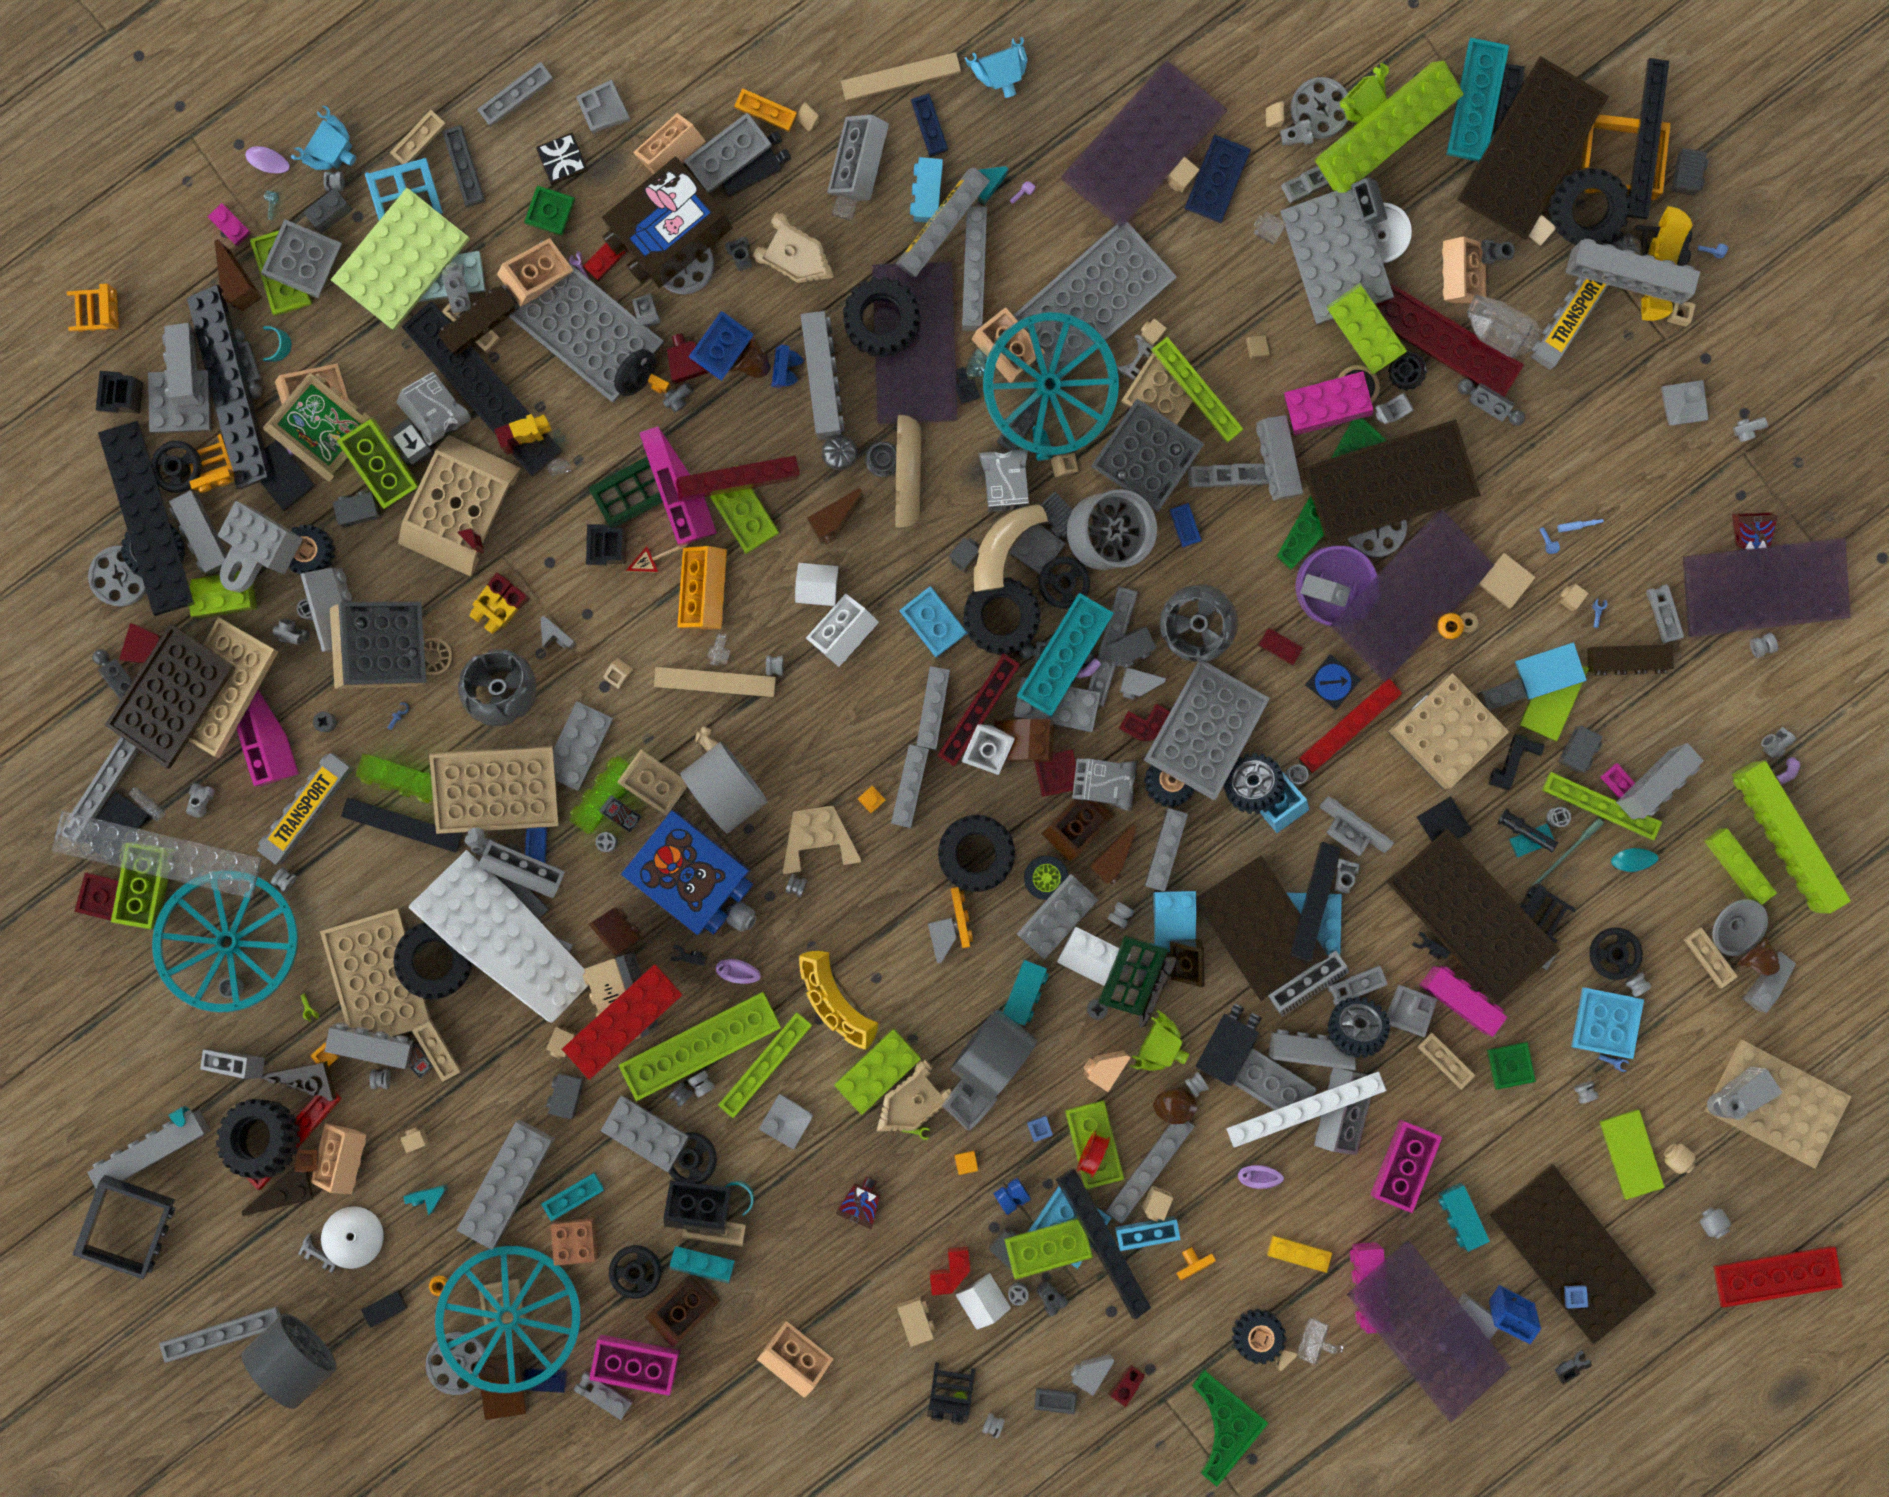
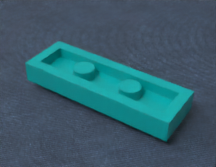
M594 1172L544 1201L541 1205L550 1221H553L605 1189Z

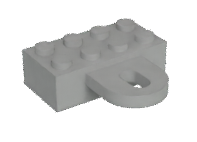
M235 501L217 535L232 545L221 566L220 580L222 585L233 592H243L252 585L262 565L285 574L303 538L253 507ZM242 564V569L237 579L234 581V576L237 570L239 569L240 565Z

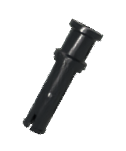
M1509 809L1503 812L1497 824L1508 827L1514 834L1520 833L1553 853L1559 842L1525 823L1524 818H1518L1510 813ZM1530 833L1535 834L1536 836L1540 837L1541 839L1545 840L1546 842H1543L1542 840L1538 839L1537 837L1533 836V835L1530 834Z

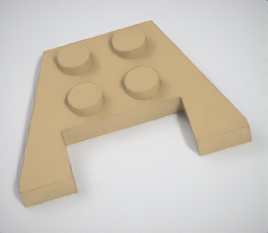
M834 806L793 812L783 874L802 871L799 850L840 844L843 865L861 862V858Z

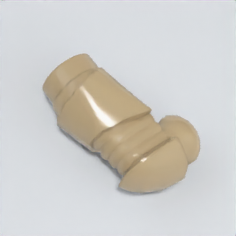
M703 726L700 731H697L695 740L697 744L700 743L708 752L718 742L709 737L711 730Z

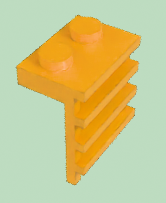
M99 284V289L67 291V296H75L76 326L68 327V331L83 332L87 330L119 329L118 300L115 288L109 284ZM99 294L100 325H95L93 295ZM81 295H87L88 326H83Z
M222 434L217 435L219 443L196 450L199 455H203L222 448L223 454L202 461V467L222 460H226L227 463L226 466L205 472L199 476L200 478L189 481L191 488L199 493H205L211 489L234 482V472ZM189 464L191 472H193V464Z

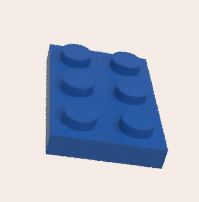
M721 311L691 352L689 358L722 381L754 334Z

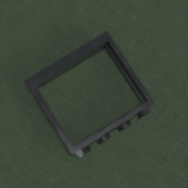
M104 1175L98 1183L72 1255L144 1279L147 1273H152L156 1262L153 1259L155 1255L158 1256L163 1244L160 1243V1240L168 1232L169 1226L166 1224L168 1218L172 1219L176 1207H173L176 1199ZM108 1189L164 1208L144 1264L88 1245Z

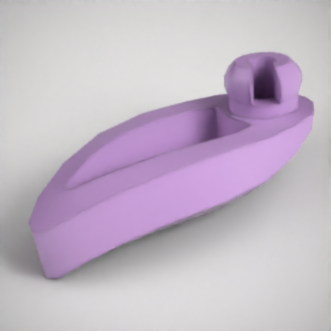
M256 146L246 151L247 161L257 169L268 173H285L290 170L286 159L272 149Z
M725 959L716 965L717 974L733 983H753L761 978V973L755 967L741 960Z
M1263 1165L1247 1166L1238 1173V1178L1242 1184L1255 1189L1275 1187L1284 1180L1281 1173Z

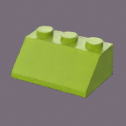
M240 571L236 572L234 581L237 579ZM220 575L191 579L190 590L195 603L189 606L191 617L201 619L257 609L254 583L243 592H233L222 585Z

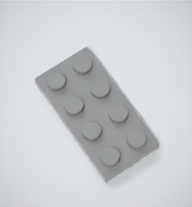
M746 113L686 158L684 162L704 189L711 193L772 147V144L751 116Z
M1022 677V678H1021V683H1020L1019 691H1020V689L1022 688V686H1023V684L1025 683V681H1026L1027 678H1025V677ZM1069 687L1052 717L1017 697L1014 717L1050 719L1057 726L1093 733L1101 693Z
M576 701L553 749L556 781L580 791L614 718Z
M1070 874L1019 930L1017 935L1042 958L1046 959L1099 899Z
M1253 1048L1234 1082V1085L1274 1110L1312 1097L1317 1090L1314 1086Z
M623 1095L618 1099L601 1129L606 1135L666 1172L672 1170L690 1138L684 1132Z

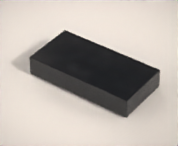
M397 1290L363 1308L361 1311L369 1327L372 1328L408 1307L400 1291Z

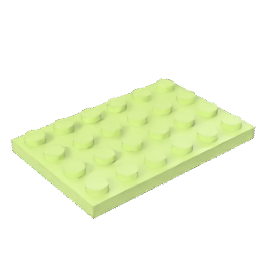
M406 188L332 277L331 281L395 331L442 274L445 266L452 262L470 238L410 189Z

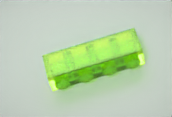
M362 754L355 775L361 778L360 782L372 785L374 782L380 784V789L390 792L393 788L399 790V795L409 798L410 795L418 796V801L427 804L433 801L431 774L369 754Z
M619 755L616 758L612 757L606 764L608 768L604 774L600 773L594 780L595 786L592 790L588 789L583 794V802L580 806L576 805L571 810L569 821L588 835H591L605 817L599 810L611 795L618 799L626 789L618 784L617 781L630 763Z

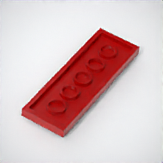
M654 964L562 1048V1051L590 1080L682 997L683 994L660 968Z
M1834 1246L1713 1266L1719 1302L1723 1308L1843 1288L1837 1251Z

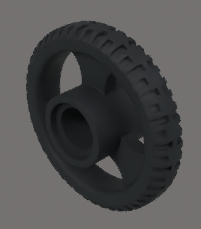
M640 349L630 354L622 362L614 379V387L619 394L623 396L634 395L648 383V379L654 373L656 367V358L652 352L647 349ZM647 358L646 366L644 367L641 365V361Z
M183 441L164 443L156 450L151 461L158 486L173 493L185 492L191 489L189 481L200 478L199 476L202 472V461L199 453L193 446ZM173 448L186 450L182 458L173 455L168 456L166 452ZM178 462V469L175 471L174 466ZM189 464H193V472L190 478L183 483L181 478L189 474ZM160 465H162L166 474L172 476L169 484L163 480L160 474Z
M1055 558L1049 561L1041 570L1038 580L1039 591L1044 600L1051 606L1069 609L1076 599L1071 594L1076 585V577L1080 576L1083 579V587L1080 593L1084 596L1088 595L1090 589L1088 571L1082 563L1074 558ZM1059 564L1071 565L1069 573L1064 572L1055 576L1050 570ZM1062 577L1067 578L1069 581L1066 589L1060 586V579ZM1047 584H1053L1054 589L1062 593L1061 602L1050 596L1046 588Z
M1614 927L1601 931L1595 936L1589 949V957L1593 968L1601 976L1611 980H1622L1632 976L1640 967L1643 958L1640 941L1633 933L1623 928ZM1610 935H1617L1616 943L1608 944L1604 950L1598 947L1604 938ZM1629 942L1632 943L1635 951L1632 964L1627 962L1629 951L1625 946ZM1617 948L1620 955L1617 959H1614L1612 952ZM1605 959L1609 963L1618 964L1619 973L1605 970L1599 962Z
M688 1132L685 1134L690 1136L689 1139L697 1140V1145L695 1148L683 1150L677 1160L682 1168L690 1171V1175L688 1178L681 1176L674 1166L668 1173L676 1181L701 1184L713 1174L717 1164V1153L713 1143L706 1136L695 1132ZM708 1151L709 1164L706 1171L701 1173L698 1167L703 1163L702 1153ZM690 1153L693 1154L695 1157V1161L692 1165L689 1164L687 1161V1157Z
M632 1245L621 1249L615 1254L609 1266L611 1285L619 1294L630 1299L648 1296L656 1289L661 1279L662 1268L658 1257L652 1250L644 1246ZM630 1253L637 1254V1260L631 1261L626 1268L618 1266V1262L625 1255ZM651 1260L654 1266L652 1282H648L644 1278L647 1272L645 1262ZM632 1267L638 1268L640 1276H633L630 1269ZM624 1277L627 1282L638 1284V1291L624 1288L618 1280Z

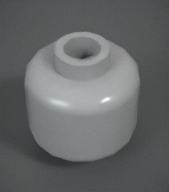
M743 902L731 904L726 910L728 915L727 923L738 931L750 930L756 922L755 910Z
M1711 1207L1702 1213L1704 1217L1701 1218L1700 1224L1709 1237H1716L1718 1239L1730 1232L1731 1222L1722 1209L1714 1210Z

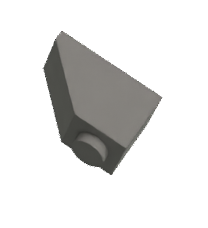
M1306 574L1300 593L1331 605L1345 607L1351 588Z
M1126 668L1119 692L1123 693V697L1134 700L1135 697L1139 698L1162 685L1166 678Z
M952 918L928 923L937 963L942 962L956 939V933H959L957 921L952 922Z
M1109 1354L1084 1360L1080 1365L1076 1364L1070 1374L1072 1376V1383L1089 1394L1094 1395L1114 1363V1357Z

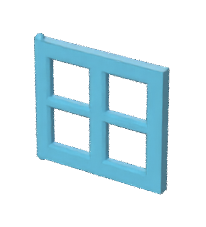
M427 158L373 173H365L379 221L385 214L382 203L398 199L406 189L402 173L421 168L425 185L410 190L415 194L428 191L432 208L439 214L443 213ZM394 176L399 193L380 197L375 180Z

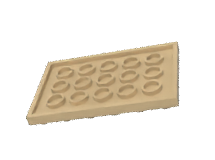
M218 617L203 645L236 666V668L189 741L214 757L220 758L279 651Z
M553 746L429 754L436 834L468 832L472 828H481L487 831L559 826Z
M399 908L320 931L344 1019L349 1028L364 1027L369 1029L368 1032L376 1033L377 1031H382L392 1037L412 1031L414 1027L431 1019L425 998L415 996L406 990L395 973L393 962L395 948L401 937L406 933ZM413 959L414 967H415V969H416V971H417V968H416V965H415V961H414V959Z
M1740 1040L1713 1094L1719 1093L1725 1085L1749 1067L1766 1068L1781 1089L1782 1094L1755 1111L1749 1112L1741 1120L1717 1117L1712 1115L1707 1107L1704 1112L1816 1169L1852 1096L1750 1043Z

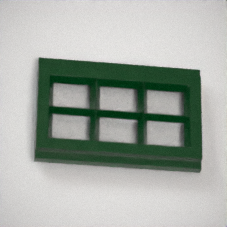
M647 456L589 487L610 528H616L663 503Z
M1125 935L1098 1003L1141 1016L1168 949Z

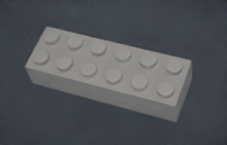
M1591 239L1581 240L1571 250L1565 272L1566 274L1678 304L1685 303L1695 294L1700 271L1694 270L1695 268L1692 266H1678L1670 260L1659 261L1654 256L1637 255L1634 251L1627 249L1623 251L1618 250L1610 244L1599 245Z
M825 311L801 314L816 435L818 440H826L832 436L841 435L845 428L843 416H839V412H842L840 396H836V392H840L838 377L834 376V373L837 372L835 356L831 357V353H835L832 336L829 337L828 335L832 333L830 317H826Z
M522 1120L516 1121L457 1231L493 1250L498 1245L555 1138Z

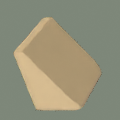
M1283 101L1266 108V126L1268 128L1281 127L1284 122Z
M804 102L796 119L810 132L820 123L819 115Z
M1541 215L1530 232L1529 237L1541 246L1556 228Z
M1266 335L1248 337L1246 339L1250 360L1270 355Z
M1075 453L1057 455L1051 459L1055 477L1079 472Z
M617 658L611 663L603 678L619 689L630 676L633 669Z
M1287 1347L1284 1350L1281 1349L1279 1352L1281 1355L1279 1358L1277 1357L1275 1365L1278 1370L1282 1371L1298 1355L1297 1351Z

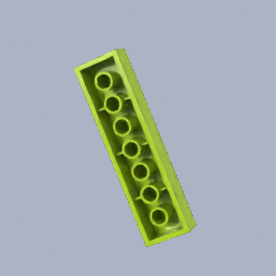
M1445 61L1431 62L1314 159L1333 191L1337 190L1338 193H1346L1352 188V184L1362 180L1464 95Z
M1766 761L1751 762L1731 774L1734 778V785L1744 794L1743 799L1745 803L1752 807L1755 812L1754 818L1764 827L1766 838L1775 845L1777 856L1786 863L1787 866L1785 868L1788 874L1795 878L1797 889L1806 896L1808 907L1813 912L1815 911V913L1831 914L1851 902Z

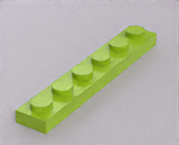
M1168 337L1151 349L1153 354L1226 443L1244 430Z
M1549 772L1542 791L1650 840H1655L1662 824L1661 821L1648 815L1643 819L1637 818L1632 820L1616 803L1617 801L1552 772Z
M796 1012L718 1106L734 1118L809 1030L812 1024Z

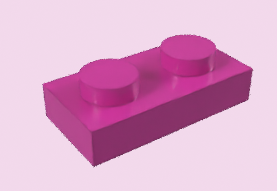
M222 203L207 216L236 246L240 245L251 234Z
M1618 763L1612 765L1600 776L1619 799L1635 784Z

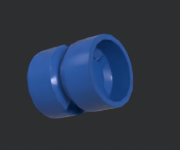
M1018 1178L1009 1182L1007 1188L1001 1187L993 1193L1007 1215L1017 1210V1205L1023 1206L1031 1200Z

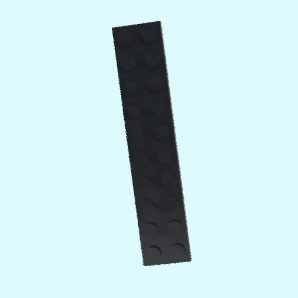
M215 285L188 297L187 302L204 367L208 373V382L225 447L234 472L236 489H244L271 478L272 474L227 302L221 294L224 291L220 285Z
M432 301L402 326L405 332L494 434V429L520 419H527L526 416L530 414L472 346L457 357L453 355L438 336V333L441 332L440 329L447 323L451 324V322ZM548 433L542 435L544 440L538 442L536 439L533 443L525 442L513 447V456L532 477L563 452Z
M138 421L98 432L153 615L158 616L194 605L193 596L154 475L140 424Z

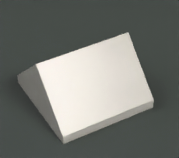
M799 563L796 575L795 603L835 606L839 566Z
M978 724L962 762L999 775L1015 739L992 725Z
M990 1273L955 1294L976 1329L995 1323L1011 1309Z

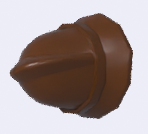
M755 337L752 338L730 368L731 372L740 371L756 378H762L769 373L771 368L767 353L761 349Z
M1767 936L1736 964L1737 966L1752 968L1756 972L1767 976L1777 973L1780 969L1778 954L1771 947L1772 945L1768 942Z
M1178 1088L1166 1089L1157 1096L1153 1103L1156 1115L1163 1121L1173 1125L1186 1123L1193 1118L1198 1109L1194 1097L1186 1090Z

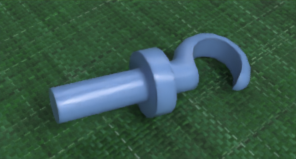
M400 703V705L407 707L404 712L398 710L396 714L393 713L392 716L394 718L387 727L389 730H392L398 720L401 721L402 718L400 716L402 714H406L409 711L407 703Z

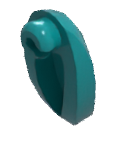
M1631 848L1618 852L1611 858V864L1622 871L1637 872L1655 864L1659 857L1649 850Z

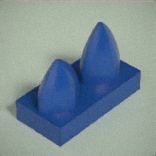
M780 345L776 347L771 387L781 388L793 385L798 381L796 375L788 370L787 367L800 365L804 362V359L795 351L790 350V346Z

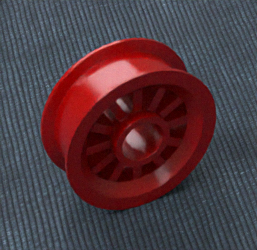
M1096 1130L1093 1131L1078 1162L1077 1172L1082 1170L1090 1174V1178H1093L1105 1155L1110 1137L1106 1139L1097 1135Z

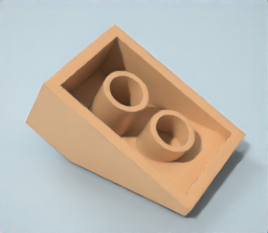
M549 238L502 263L497 275L521 307L536 299L571 274L573 269Z
M338 363L279 375L275 380L282 404L309 373L314 376L318 373L326 380L324 384L328 388L335 387L342 393L341 398L345 402L349 400Z

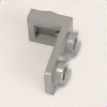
M457 263L446 265L441 275L453 313L467 311L472 308L464 281L465 270L463 264L457 265Z
M1405 393L1386 404H1380L1375 407L1377 410L1375 414L1381 423L1384 422V424L1394 423L1414 411Z

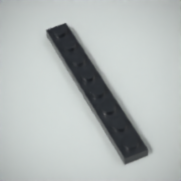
M1655 58L1647 60L1629 194L1631 196V203H1629L1631 215H1627V217L1645 220L1649 218L1669 69L1668 60Z
M1071 1168L1058 1177L1056 1181L1132 1319H1138L1151 1309V1306L1074 1168Z

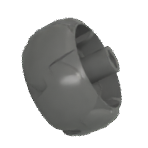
M1205 584L1189 585L1178 590L1166 602L1160 616V630L1163 639L1174 654L1188 661L1206 662L1221 656L1231 646L1238 631V615L1234 604L1221 590ZM1199 599L1198 611L1191 619L1177 615L1183 604L1188 601L1196 602ZM1216 608L1215 612L1217 614L1220 613L1223 619V629L1220 635L1207 628L1213 622L1214 615L1212 612ZM1190 628L1196 632H1202L1204 644L1201 646L1189 644L1182 638V633Z
M491 649L486 654L473 657L463 667L458 683V695L464 709L473 719L481 721L488 726H505L513 723L519 716H525L532 708L536 698L537 681L532 668L524 658L519 657L510 650ZM498 672H511L504 681L501 679L492 680L490 677ZM478 686L488 687L492 696L489 704H483L479 699H475ZM508 688L518 689L513 695H511Z

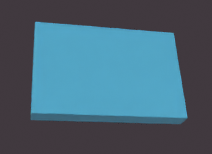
M931 586L899 610L936 658L968 634Z
M1574 642L1515 661L1528 700L1587 681Z

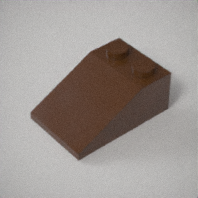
M217 239L214 243L219 283L224 291L221 294L234 308L238 307L244 311L262 299V296L231 250Z
M860 488L807 517L821 544L824 542L829 544L837 539L836 535L840 533L863 498Z
M1017 719L994 722V727L1015 739L1005 761L1052 763L1054 722L1052 720Z
M1074 799L1041 834L1070 862L1086 848L1114 815L1101 802Z
M1135 824L1130 825L1088 866L1104 884L1109 882L1114 884L1121 877L1119 873L1123 869L1137 829Z
M616 907L589 924L614 956L624 954L642 939L639 935L641 931L635 924L630 925L626 920L628 918L627 914L621 908L618 910Z
M689 1274L645 1318L673 1347L721 1300L699 1276Z
M520 1352L514 1353L516 1383L523 1382ZM507 1354L488 1357L479 1373V1379L495 1384H509ZM481 1389L485 1420L526 1414L524 1391L496 1393Z

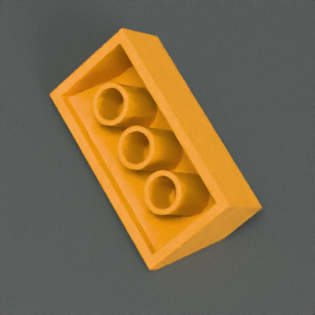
M711 546L683 548L678 628L721 629L727 549Z

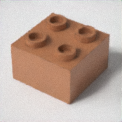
M595 1217L559 1220L551 1224L554 1266L595 1262L598 1259Z

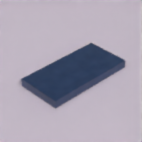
M1214 134L1184 209L1221 224L1251 149Z

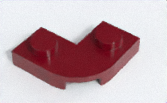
M1155 704L1146 721L1128 711L1118 729L1140 741L1154 740L1170 711Z

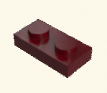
M1270 628L1266 630L1258 644L1259 647L1292 666L1303 647Z

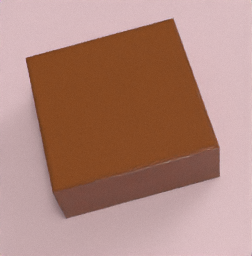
M298 1150L295 1155V1172H316L317 1150Z

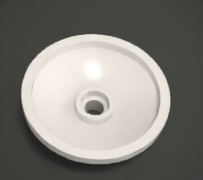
M1383 203L1387 219L1371 225L1382 262L1388 263L1397 259L1406 251L1411 240L1412 229L1409 218L1402 209L1390 203ZM1380 233H1385V238H1378V235Z
M355 1206L346 1207L335 1212L325 1223L321 1234V1244L327 1258L335 1265L348 1269L360 1268L374 1260L379 1254L384 1240L383 1227L376 1215L365 1208ZM349 1233L354 1234V1239L352 1241H349L347 1239V1235Z

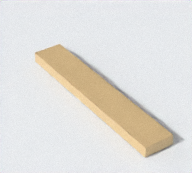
M954 52L842 80L841 85L845 101L848 102L960 74L961 69L957 54Z
M655 667L654 687L763 697H774L776 677Z

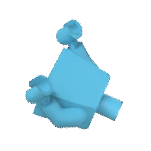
M1020 37V44H1016L1013 38L1010 48L978 60L976 54L972 53L974 60L969 61L965 57L968 67H971L976 77L987 87H992L993 89L1002 87L1005 98L1014 96L1016 91L1013 83L1022 80L1021 76L1025 73L1028 61L1023 47L1024 39Z
M322 106L326 109V114L322 116L317 111V115L327 120L321 122L304 151L299 147L294 148V150L299 151V158L295 155H291V158L293 160L301 159L304 164L315 170H330L332 167L338 169L342 162L352 166L356 161V156L349 152L352 148L349 142L350 136L344 124L334 115H330L328 107Z

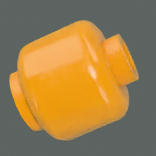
M1445 613L1437 621V629L1444 638L1455 639L1464 631V622L1455 613Z

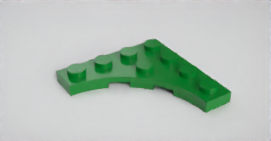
M1204 1369L1194 1381L1192 1387L1202 1396L1211 1412L1214 1425V1441L1209 1459L1201 1470V1474L1218 1487L1268 1425V1421Z

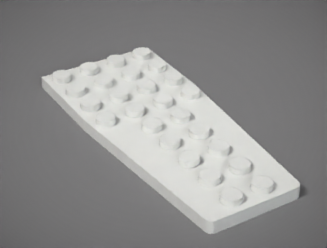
M466 850L409 905V908L453 949L550 1023L554 1022L589 986L585 984L583 979L584 968L507 886L492 873L478 868L480 862Z

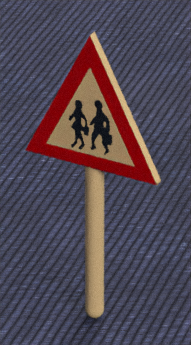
M688 544L680 547L677 546L654 557L651 556L646 546L626 569V572L659 573L654 561L685 548Z

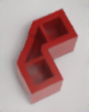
M968 1246L948 1248L950 1269L930 1271L932 1295L952 1294L970 1272Z

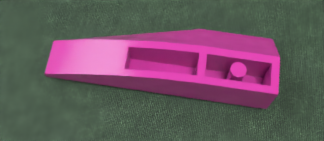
M657 426L639 432L679 547L717 534L704 497L679 501L675 482L678 477L690 474L660 428Z
M258 689L237 726V732L253 785L262 787L299 775L288 737Z

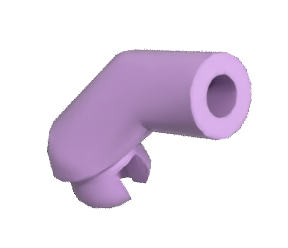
M1094 658L1086 667L1080 669L1076 677L1084 678L1091 676L1102 664Z
M1791 757L1787 759L1786 765L1788 768L1786 772L1775 776L1780 785L1795 779L1797 776L1800 762L1796 758Z

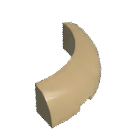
M898 415L896 491L899 492H896L895 527H908L915 524L920 517L922 431L915 419L905 415Z
M1035 504L1018 508L999 519L992 526L978 550L977 566L974 567V592L1004 587L1003 570L1008 551L1023 531L1033 525L1048 521L1043 507Z

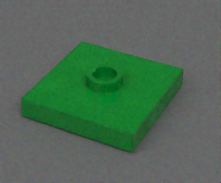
M537 185L524 223L563 237L576 199L575 197Z
M1528 1042L1487 1049L1495 1090L1536 1082Z

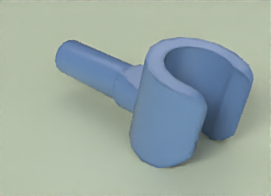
M1718 244L1716 249L1698 246V251L1711 253L1719 259L1723 258L1729 249L1724 244Z
M1540 528L1539 530L1546 543V552L1549 554L1558 553L1560 550L1558 541L1551 542L1545 528Z
M1598 599L1592 605L1596 614L1593 626L1595 628L1599 627L1601 613L1607 607L1606 600L1603 601L1602 607L1598 606Z
M1602 1054L1598 1058L1611 1063L1615 1069L1626 1072V1070L1621 1069V1063L1629 1064L1627 1060L1621 1058L1612 1059Z

